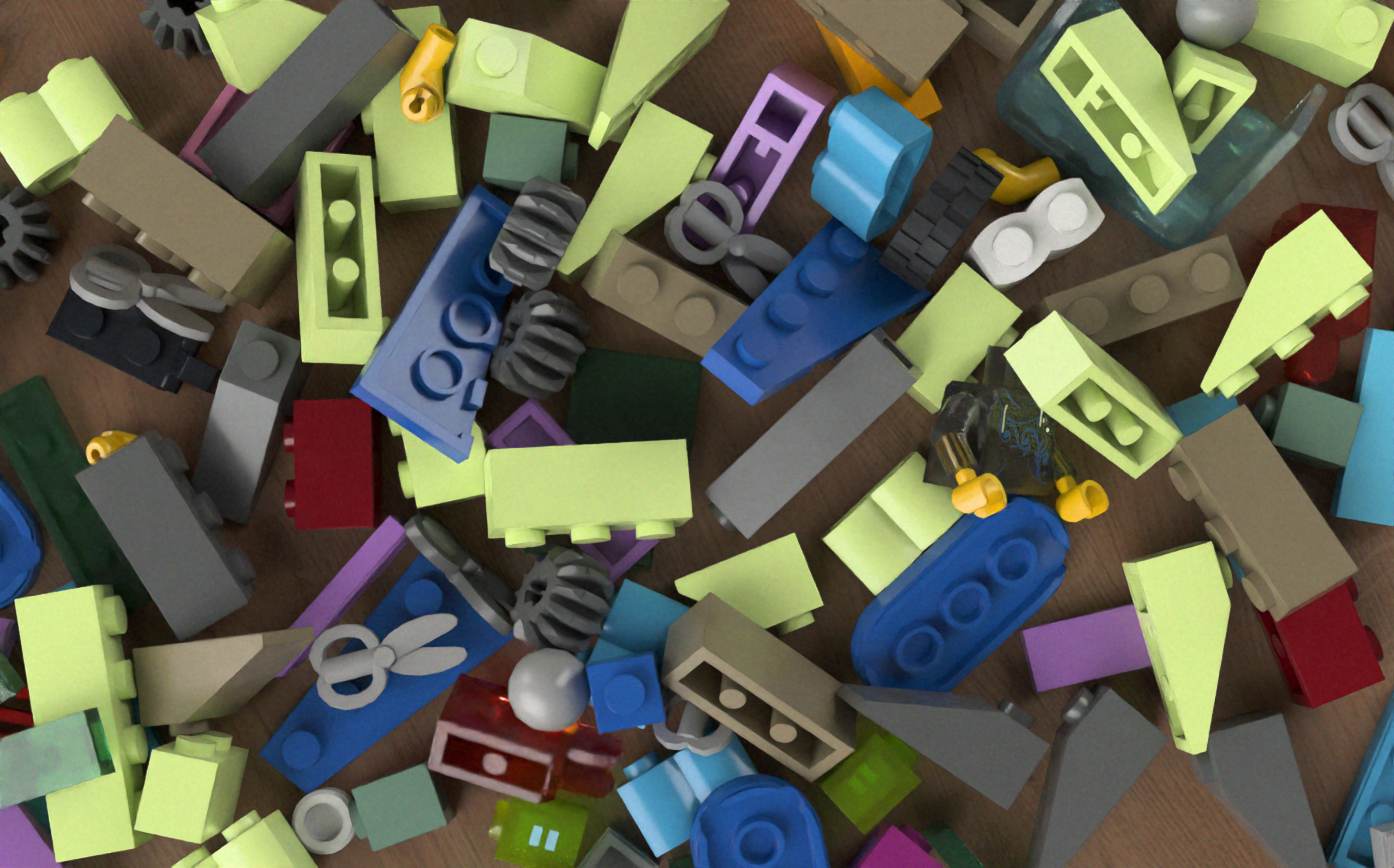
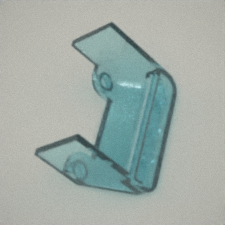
M1066 0L998 89L996 94L997 112L1008 127L1045 156H1049L1054 163L1073 178H1081L1087 189L1166 249L1178 251L1201 243L1302 138L1328 93V90L1318 83L1278 126L1260 112L1252 108L1240 107L1199 155L1191 152L1197 173L1163 212L1154 215L1039 69L1068 27L1121 8L1116 0Z

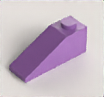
M788 59L783 60L769 72L708 179L709 181L723 184L739 200L744 215L739 234H752L839 93L838 90ZM700 195L697 201L721 221L725 222L726 214L719 202L710 196ZM683 223L682 232L685 237L706 250L711 247L708 242Z

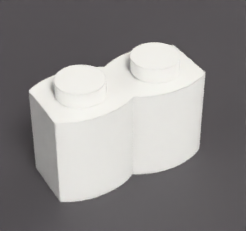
M1081 178L1066 179L1043 190L1022 212L1003 216L989 224L966 248L961 259L1001 293L1018 285L1039 268L1044 261L1054 260L1069 253L1097 230L1105 215Z

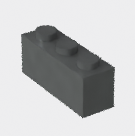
M154 427L88 464L74 476L177 638L182 642L249 604L256 590L252 582L257 579V574L246 553L239 546L231 549L219 531L218 527L223 525V519L213 500L204 491L196 494L183 472L189 469V465L178 444L170 436L162 439Z

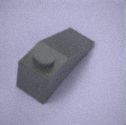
M245 319L242 321L218 380L191 486L196 494L202 491L206 492L217 506L222 517L248 526L284 438L285 417L293 416V400L300 399L314 363L302 362L301 341Z
M1097 683L1090 691L1082 687L1068 700L1060 712V717L1065 721L1055 733L1025 868H1065L1170 740L1167 735L1109 687Z
M843 684L836 694L860 713L1007 811L1050 747L1049 743L1030 731L1036 719L1004 698L996 708L976 695Z
M1261 708L1211 722L1206 751L1194 755L1188 753L1190 765L1200 785L1207 784L1210 793L1279 868H1328L1283 714Z

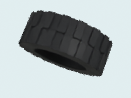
M964 146L960 147L898 230L879 259V263L921 292L1005 176Z

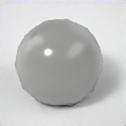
M1177 0L1176 4L1177 25L1187 41L1209 50H1221L1239 43L1252 30L1258 14L1257 0Z
M543 648L526 654L516 664L508 681V701L515 716L535 730L555 732L573 726L583 715L591 700L588 675L583 663L565 650Z

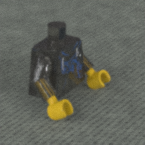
M988 345L983 384L951 380L946 385L940 412L929 432L932 443L923 482L954 488L952 491V503L955 508L968 514L974 512L980 518H986L1003 510L1007 504L1006 494L1052 496L1055 489H1058L1061 493L1056 499V509L1063 520L1078 522L1084 518L1092 519L1105 512L1109 507L1108 497L1104 489L1097 482L1086 480L1079 485L1076 484L1074 477L1077 475V471L1058 444L1055 433V419L1039 408L1027 389H1022V381L1003 355L1010 348Z

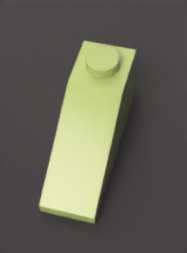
M629 0L618 28L588 138V143L598 150L641 109L645 100L649 101L714 38L730 6L727 0Z
M1257 0L1258 14L1253 28L1240 42L1347 88L1373 69L1394 21V10L1372 0Z
M1120 8L1068 27L1039 69L1150 211L1157 215L1167 208L1194 177L1197 170L1161 56L1125 11Z
M471 18L467 19L455 35L458 42L449 56L444 85L445 102L499 115L567 123L570 132L590 135L608 68L534 34ZM631 118L609 141L623 143L630 130Z
M645 100L556 268L559 277L572 284L589 271L612 229L632 240L667 216L674 207L680 205V197L687 185L699 180H708L719 159L710 154L713 149L714 135Z
M1212 541L1192 542L1122 562L1176 748L1193 755L1205 752L1207 749L1231 608L1227 589L1233 586V578L1228 561L1219 551H1215Z

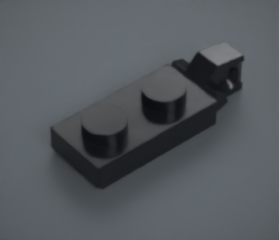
M71 285L46 332V335L165 392L168 390L177 394L183 382H186L215 395L218 380L222 373V370L196 358L202 343L161 327L134 306L118 310L96 306L83 300L72 290Z

